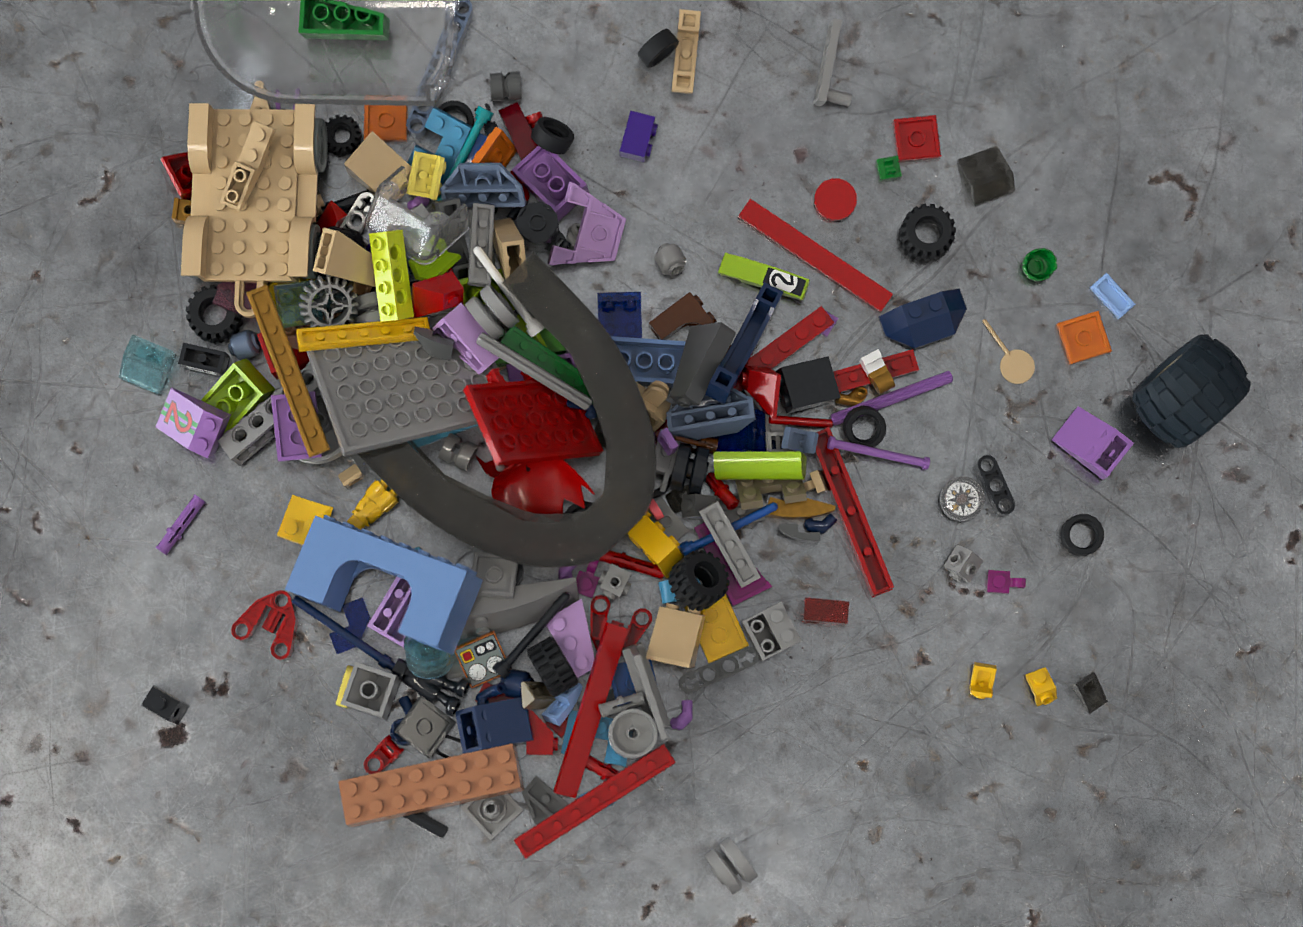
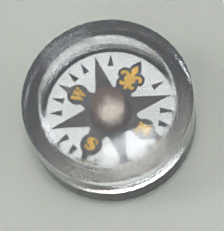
M960 476L953 478L942 488L939 503L947 517L954 521L964 522L973 519L981 512L985 503V494L983 488L976 480Z

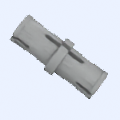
M640 691L622 697V695L618 696L616 700L598 704L600 714L604 718L608 715L645 705V700Z

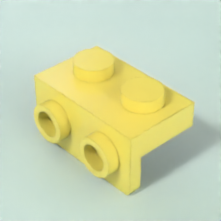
M414 151L407 194L437 200V197L441 194V176L446 170L445 158L439 155Z

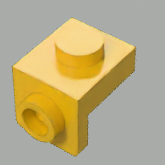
M974 662L969 685L971 695L980 699L992 698V688L997 670L996 665Z
M1046 667L1025 675L1026 681L1035 696L1037 706L1050 704L1057 699L1056 686Z

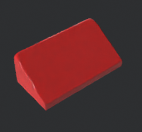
M331 200L317 224L320 226L321 232L323 228L328 229L330 226L340 227L347 214Z

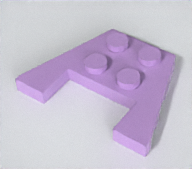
M569 182L564 201L585 206L574 249L571 250L552 245L547 264L615 261L626 218L575 183Z

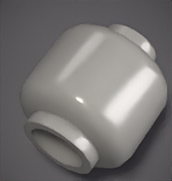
M662 244L655 254V261L663 274L676 276L685 269L686 257L677 244Z

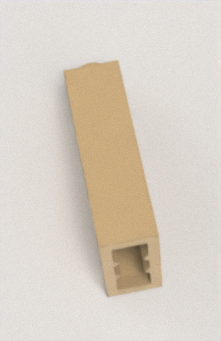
M512 218L494 220L493 245L506 284L528 282L524 239Z
M323 228L313 271L376 287L372 254L340 231Z

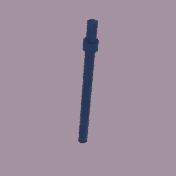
M296 595L292 600L293 604L378 661V665L382 668L393 670L396 663L392 661L390 656L387 654L383 655Z

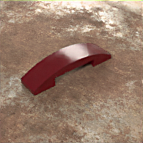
M518 102L498 110L522 161L538 145L533 141L531 137L532 130Z

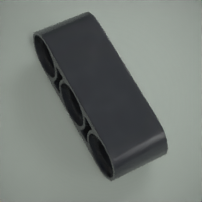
M990 455L982 456L975 464V471L994 513L1001 517L1007 516L1013 512L1015 501L996 459ZM982 461H988L991 464L990 471H984L981 468ZM991 481H997L1000 484L999 491H993L990 488ZM1003 500L1009 504L1008 511H1002L999 508L1000 501Z

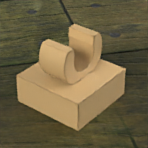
M821 470L811 472L812 480L804 483L806 492L816 489L817 493L822 494L829 491Z

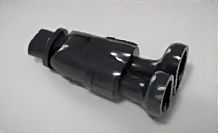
M401 658L397 660L391 674L399 677V681L404 682V684L417 691L420 696H423L428 701L434 702L438 700L446 707V714L454 716L455 711L459 709L461 699L449 696L441 692L440 689L443 687L463 699L471 683V680L467 677L462 678L459 682L451 681L448 679L447 673L438 668H430L416 662L412 663L411 660L405 661Z

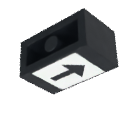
M183 343L178 364L182 368L223 376L226 372L230 356L224 351Z

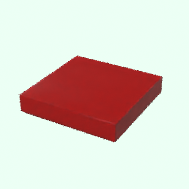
M936 115L893 120L899 162L941 158Z

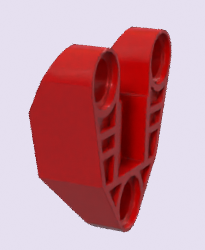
M279 590L256 600L232 625L231 633L238 640L249 639L260 625L269 607L271 610L261 628L274 633L282 615L285 614L271 645L273 657L285 660L293 652L298 618L291 595L286 591ZM280 594H284L288 598L287 604L283 607H279L276 604V597ZM240 624H245L248 632L245 636L240 637L236 634V627ZM281 643L287 646V653L283 656H278L275 653L276 646Z
M604 595L595 596L591 601L590 636L596 651L610 610V601ZM598 599L606 601L607 608L604 611L600 612L595 609L594 603ZM641 608L634 612L631 623L628 625L623 648L637 644L652 622V614L649 610ZM641 612L646 613L649 617L648 623L640 625L636 621L637 614ZM611 621L612 624L624 627V623Z

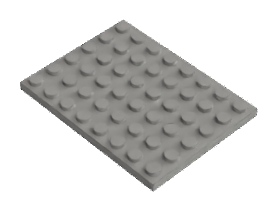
M455 307L421 317H428L429 326L432 329ZM438 333L432 334V336L441 337ZM419 341L306 351L343 456L477 425L478 423L463 389L469 384L488 383L486 375L492 368H497L494 362L479 375L459 358L461 353L454 347L451 360L447 361L428 355Z

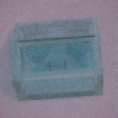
M302 281L273 285L277 311L283 327L311 324V322L307 324L304 322L306 316H301L300 311L305 308L298 306L299 302L305 301L299 296L300 294H307L303 289L304 286L311 289L310 282ZM319 292L314 296L312 301H314V299L320 298ZM311 308L313 315L323 320L322 310Z
M132 334L123 354L119 378L159 395L177 355L167 348Z

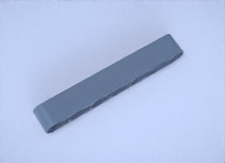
M456 0L453 4L406 122L409 135L415 139L424 137L428 130L424 126L432 109L438 105L473 18V8L470 0ZM461 7L469 9L465 14H460L458 10ZM453 26L461 28L458 33H452L450 29ZM450 45L453 47V50L446 53L442 51L443 47ZM437 65H444L446 67L442 72L434 70ZM430 84L438 86L437 90L433 92L428 91L427 87ZM426 103L430 105L427 111L419 110L421 104ZM414 123L422 124V128L418 131L412 130L411 126Z

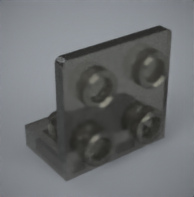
M997 146L958 159V164L970 184L972 201L975 205L1015 191L1014 174Z

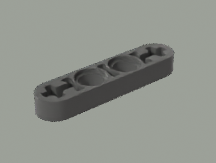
M745 647L684 674L679 680V687L684 693L696 692L754 666L759 660V654L755 648ZM746 651H749L750 654H755L752 663L746 660L741 663L744 667L739 668V662L734 657L735 655H739L740 659L746 655ZM730 659L734 661L735 669L732 672H726L723 669V662ZM707 668L713 669L715 672V678L712 681H706L703 678V671ZM699 672V678L703 685L699 686L698 681L692 685L693 689L684 688L685 678L688 677L690 680L697 678L694 674Z

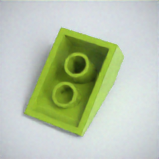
M245 358L234 362L201 401L231 414L224 431L225 433L235 427L243 417L253 412L258 404L266 401L276 389Z

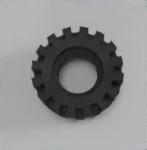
M339 114L335 115L336 118L334 119L330 117L329 122H325L328 150L332 151L335 155L345 156L344 154L346 153L348 155L352 154L351 151L357 149L362 139L358 123L352 117L348 118L344 114L343 117H340ZM339 128H346L350 132L349 139L344 143H339L334 139V133Z

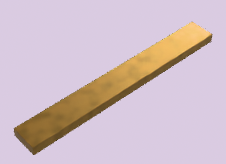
M268 285L246 292L309 458L331 450Z

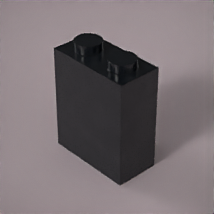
M829 356L784 366L775 371L781 375L780 402L782 407L785 408L786 414L833 403L841 398Z

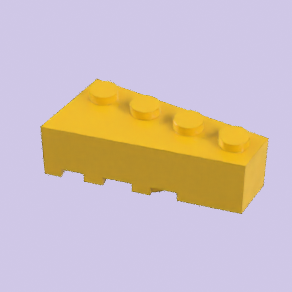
M621 489L618 490L601 506L602 509L625 535H629L628 537L637 548H642L643 553L654 565H658L663 575L669 578L672 567L684 558L678 548L680 543L672 535L668 537L664 533L665 528L658 521L654 523L650 519L651 514L643 506L639 508L635 504L637 500L629 492L625 494Z

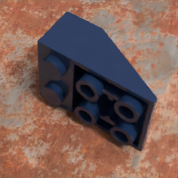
M522 697L455 711L463 754L508 744L517 745L534 740L528 709L523 708Z

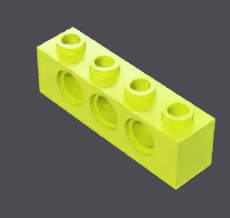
M403 229L370 233L369 239L380 322L414 317Z

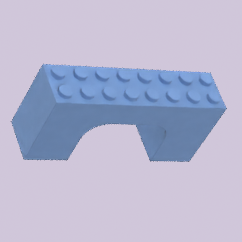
M324 515L323 518L315 516L285 590L340 612L353 580L359 573L365 570L377 569L407 580L411 587V601L398 633L453 655L483 582L482 579L476 576L477 572L462 564L451 563L440 556L435 557L426 551L413 549L407 544L396 543L385 536H377L362 528L360 530L349 523H341L330 516Z

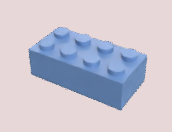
M602 336L599 383L632 385L634 382H637L642 386H649L657 380L664 382L669 388H672L686 341Z

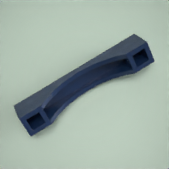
M764 282L735 340L710 380L705 393L706 396L725 405L781 301L783 291Z

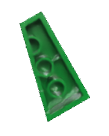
M300 0L299 34L305 39L389 41L390 19L384 13L335 0Z

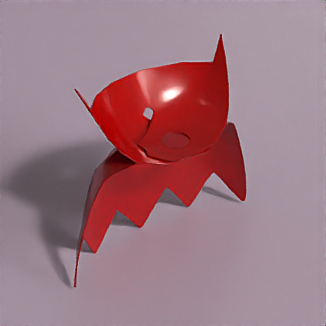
M476 456L484 472L494 478L491 489L493 506L505 545L509 548L512 543L515 526L536 539L539 514L561 524L563 520L564 499L585 508L582 485L595 495L587 482L563 459L504 465V470L497 471L494 460L484 462Z

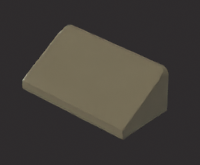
M523 681L521 683L522 705L524 709H544L555 700V697L550 694L544 682Z

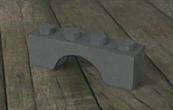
M452 197L435 201L434 207L439 229L447 251L461 255V259L451 267L453 273L458 280L467 278L469 251L464 235V217L460 199Z

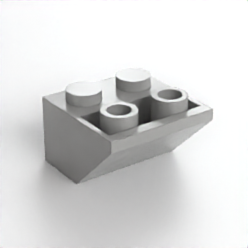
M782 602L742 622L762 661L802 641Z

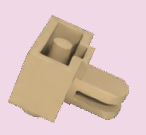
M657 380L652 382L647 388L634 382L624 392L618 411L654 433L665 422L666 413L671 406V403L666 401L669 387L664 382Z

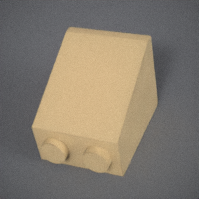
M373 131L344 163L348 174L371 193H374L387 206L399 199L401 196L400 191L404 186L408 187L411 166Z
M666 603V607L660 606L646 659L687 668L695 667L705 615H700V611L696 609L690 610L688 608L687 612L679 610V606Z

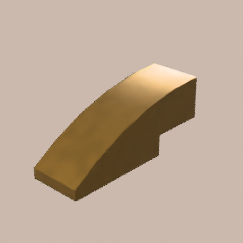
M770 497L768 504L775 502L778 505V509L766 516L787 520L816 518L833 513L836 506L807 498V501L785 504L784 500Z

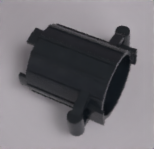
M534 202L528 203L524 207H513L506 216L507 218H512L524 239V247L527 250L535 253L550 252L552 245L558 246L561 240L563 241L559 247L568 249L571 245L559 230L557 213L546 203Z

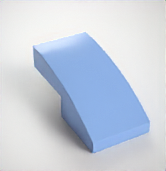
M578 683L555 697L556 700L541 714L544 720L560 726L575 706L583 688L582 684Z

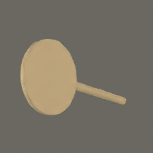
M983 319L984 325L1005 352L1000 363V371L1003 377L1014 384H1022L1028 381L1035 370L1033 358L1023 350L1009 351L988 321Z

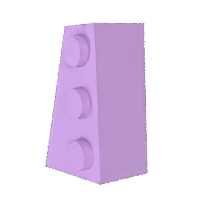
M462 303L432 328L433 335L438 333L442 338L454 340L453 347L461 353L459 358L479 375L499 358L476 343L481 333L489 334L480 326Z
M396 577L367 626L410 651L412 639L398 633L411 601V587L407 580Z
M582 599L556 613L546 625L578 679L591 672L595 659Z

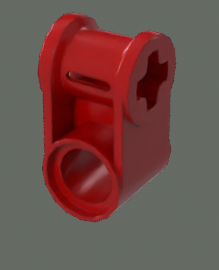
M389 734L365 759L364 769L369 774L383 772L402 755L405 749L400 748L391 739ZM386 746H389L394 751V753H392ZM372 759L380 761L381 765L377 771H371L368 767Z

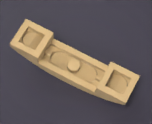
M680 9L677 32L679 44L675 52L671 92L693 94L701 11Z

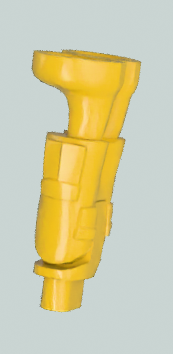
M392 460L386 462V472L380 481L374 480L369 488H367L366 494L359 501L355 510L352 511L353 515L347 520L355 528L361 530L365 526L369 527L368 522L370 524L374 523L399 502L397 496L406 490L414 492L419 488L404 473L389 491L387 490L388 485L403 473Z

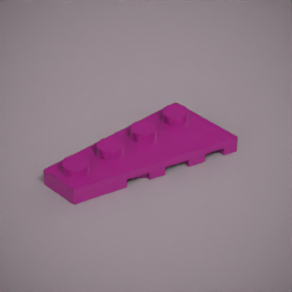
M705 522L694 527L699 539L710 534ZM714 541L703 547L706 554L708 552L713 553V557H718L720 559L719 562L726 567L725 571L729 574L727 579L730 581L726 594L732 606L772 588L771 584L760 572L761 578L741 588L717 543Z

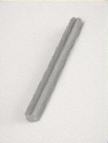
M481 333L477 338L476 343L569 401L584 410L590 407L592 403L590 397L489 335Z

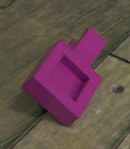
M590 558L586 572L579 570L576 578L578 593L589 598H593L600 579L594 576L599 564L598 560Z
M988 570V593L1009 594V587L1024 588L1026 586V578H1010V571Z

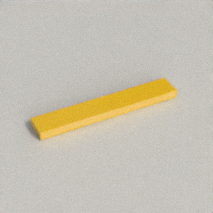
M428 317L302 328L296 329L299 352L418 341L414 335L415 326L430 329Z

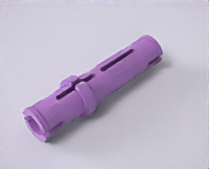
M194 494L171 528L168 527L166 529L167 533L155 548L168 555V552L177 540H181L182 533L206 502Z

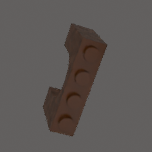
M689 292L650 321L648 327L659 340H667L682 328L711 324L717 321L710 311L706 313L702 308L704 304L701 299Z

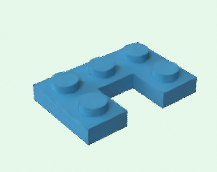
M434 107L424 127L443 137L434 155L445 158L446 170L442 174L440 183L444 184L472 126ZM416 145L407 163L412 167L414 151L433 153Z
M572 710L569 714L561 749L562 754L566 752L578 711ZM601 716L595 738L608 741L604 763L626 767L627 758H623L615 753L609 743L608 731L613 719L602 718ZM630 730L629 736L632 738L633 730Z

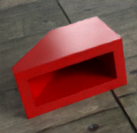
M528 710L534 740L526 743V755L553 756L554 751H558V738H554V733L532 710Z

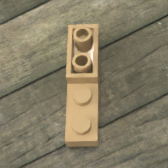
M253 121L238 162L235 161L220 203L241 211L271 151L268 149L276 129Z

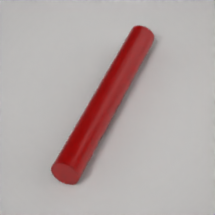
M778 415L776 419L770 416L768 419L769 424L832 428L833 426L831 419Z

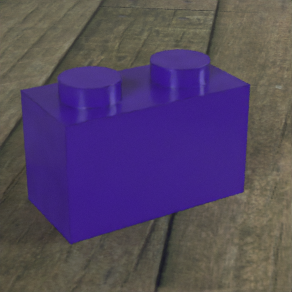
M630 110L620 147V157L645 162L646 156L650 157L653 145L649 143L651 136L655 137L658 129L654 116Z

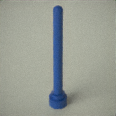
M775 502L770 503L731 524L736 531L776 511L778 505ZM710 533L694 542L692 540L688 542L687 540L681 543L680 547L686 556L688 553L695 550L698 551V549L715 540Z

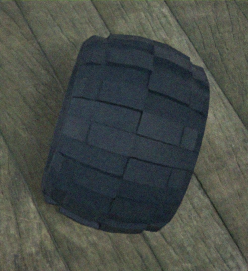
M1203 334L1191 339L1160 364L1135 389L1132 401L1137 405L1135 409L1142 422L1155 436L1167 444L1171 443L1175 448H1183L1195 442L1226 417L1248 394L1251 382L1247 378L1248 373L1242 362L1230 348L1219 340H1212L1209 335Z

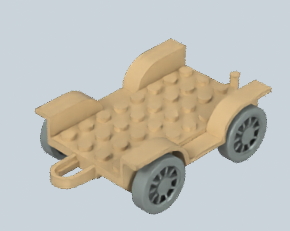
M256 83L253 86L256 94L250 109H213L209 103H189L188 160L193 178L191 216L187 217L183 230L181 276L200 278L203 282H235L234 305L237 312L246 318H254L255 315L253 309L248 310L244 307L245 283H257V288L268 282L298 283L300 277L304 279H317L318 273L313 271L316 246L322 232L318 224L312 223H316L318 172L325 170L328 157L327 128L323 118H315L316 105L295 104V110L271 109L267 92L261 83ZM257 121L276 130L268 149L271 151L257 183L241 211H238L220 203L233 165L235 161L238 162L252 123Z

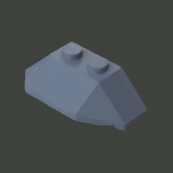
M460 163L440 188L442 200L452 197L459 198L461 208H472L473 203L494 205L495 207L526 206L523 186L501 163Z
M734 388L725 405L704 395L700 405H692L685 408L676 404L672 410L670 409L666 413L670 433L692 440L738 433L755 420L753 398Z

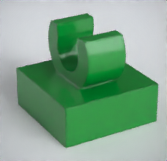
M898 155L876 160L880 182L902 177Z

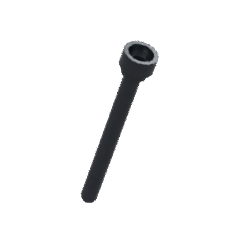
M562 593L506 659L495 663L492 669L504 679L508 677L511 673V665L569 600V593Z

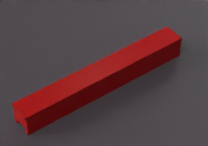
M827 427L817 432L819 435L814 455L873 598L893 590L894 585L839 449L834 448L831 450L827 448L828 439L830 436H833L830 427Z

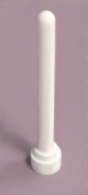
M479 246L475 247V255L527 324L525 325L526 331L532 338L543 330L545 326L536 318L533 319L511 287L506 284L505 279L483 249Z

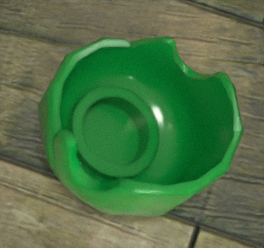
M1046 248L1031 250L1023 259V273L1028 279L1036 282L1048 279L1057 269V258L1051 250Z

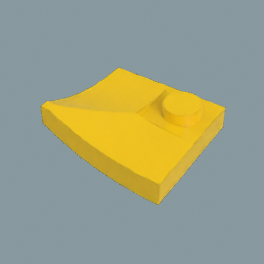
M292 495L277 537L303 546L314 517L323 518L324 515L331 517L334 508Z

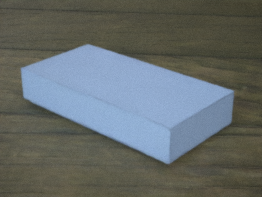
M1107 273L1090 287L1118 320L1136 305Z

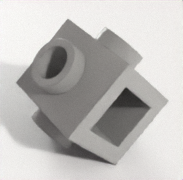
M957 544L944 567L950 572L949 576L954 580L960 582L962 579L970 583L983 560L973 551Z
M611 564L608 572L603 571L598 581L601 583L600 589L603 590L602 594L613 600L615 597L620 599L622 594L626 596L631 586L628 583L631 573ZM613 580H617L619 584L617 586H612L611 582Z

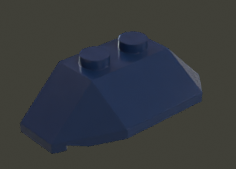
M960 289L941 291L901 305L878 318L886 338L915 349L955 335L967 307Z

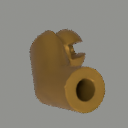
M858 387L848 395L840 393L841 398L835 402L836 404L854 406L865 400L868 391L865 387Z

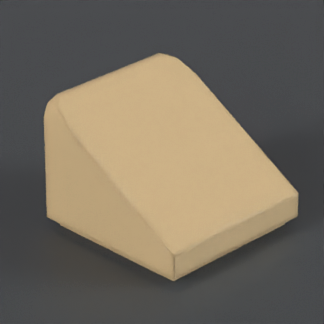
M354 464L340 473L338 477L344 487L348 489L363 479L364 475L358 466Z

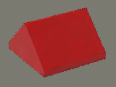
M188 152L163 156L161 161L181 199L191 200L193 174L189 166Z

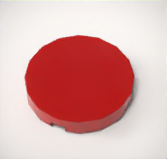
M831 178L824 181L817 188L814 195L815 208L823 218L829 221H840L848 218L853 213L857 204V194L854 187L848 181L840 178Z

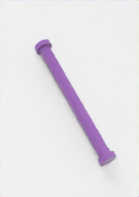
M833 436L829 437L827 448L831 450L837 448L920 466L924 470H928L930 465V457L920 458L836 440Z

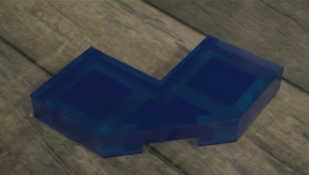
M363 597L342 606L349 626L345 627V629L362 639L371 619ZM332 632L329 634L337 655L356 648V646L337 633Z

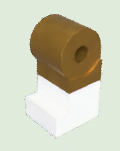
M879 349L860 359L859 362L879 395L895 387L894 380L882 359Z

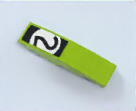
M729 253L724 254L718 271L722 276L737 279L742 283L760 288L765 282L783 291V296L802 301L810 283V280Z

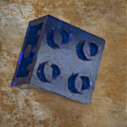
M641 292L597 293L599 340H602V336L642 338Z
M754 409L755 420L738 433L715 436L718 439L716 452H766L764 450V444L766 443L765 413Z

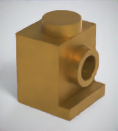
M174 198L172 220L175 223L185 224L187 217L191 216V213H185L187 208H191V200Z

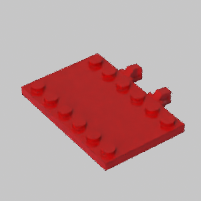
M492 368L486 375L488 383L469 384L463 389L496 466L599 456L603 452L591 422L585 416V410L567 407L568 399L522 371L520 374L523 376L524 381L507 382L500 374V368Z

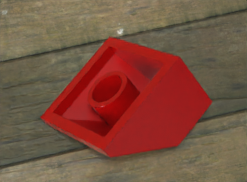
M453 272L412 283L413 318L456 307L460 303L463 304L464 288Z
M745 366L739 377L741 388L748 396L753 398V402L761 411L776 419L781 375L769 367Z

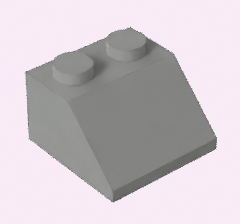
M355 662L341 704L387 720L400 683L399 677Z

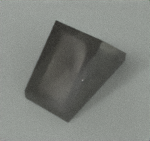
M1094 672L1086 674L1070 685L1090 714L1108 702Z

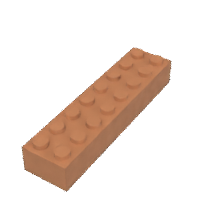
M513 744L338 781L345 822L351 828L524 790L517 750Z

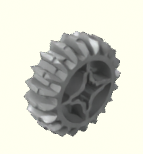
M326 275V281H323L321 276H317L318 283L315 284L313 280H310L309 282L312 287H303L307 294H300L299 297L305 301L299 302L298 306L305 308L300 311V315L306 316L304 318L306 324L311 322L310 328L345 325L346 320L349 322L354 321L350 314H357V310L352 307L358 306L359 303L353 300L357 297L356 292L350 293L354 288L352 285L346 286L347 280L343 279L339 283L338 277H334L333 281H331V276ZM332 288L343 292L346 300L334 298ZM324 289L323 296L312 301L314 296ZM329 298H330V300H331V302H332L333 304H330V306H329V308H328V310H327V308H326V306H325L324 304H327V303H328V300H329ZM345 307L341 315L333 319L335 311ZM311 308L324 311L325 320L314 316Z

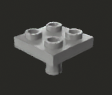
M509 794L468 802L461 807L490 841L524 811Z

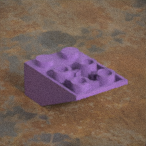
M1077 406L1052 438L1054 443L1102 480L1110 475L1134 444L1117 429Z

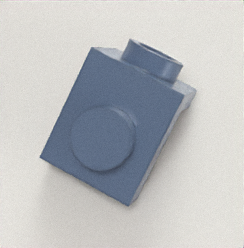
M785 426L781 448L800 451L806 454H815L819 434Z

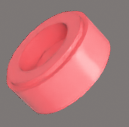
M654 499L646 502L655 520L659 521L664 518Z

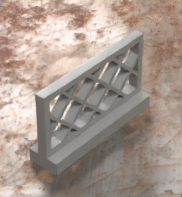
M640 642L622 649V653L636 693L641 691L645 700V705H641V709L655 721L661 740L666 739L668 736L665 727L670 726V722L649 660L646 659L647 654L644 645Z

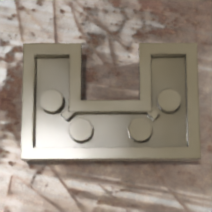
M735 480L741 510L763 507L761 494L782 491L785 504L807 501L803 480Z

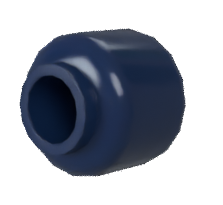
M511 669V673L506 679L501 677L500 683H503L506 688L505 696L519 698L522 697L521 683L523 681L534 682V679L531 678L530 673L527 671Z

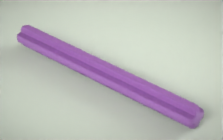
M950 371L943 372L833 413L830 418L833 425L836 426L844 422L847 413L853 408L870 406L879 410L949 384L953 381V376Z

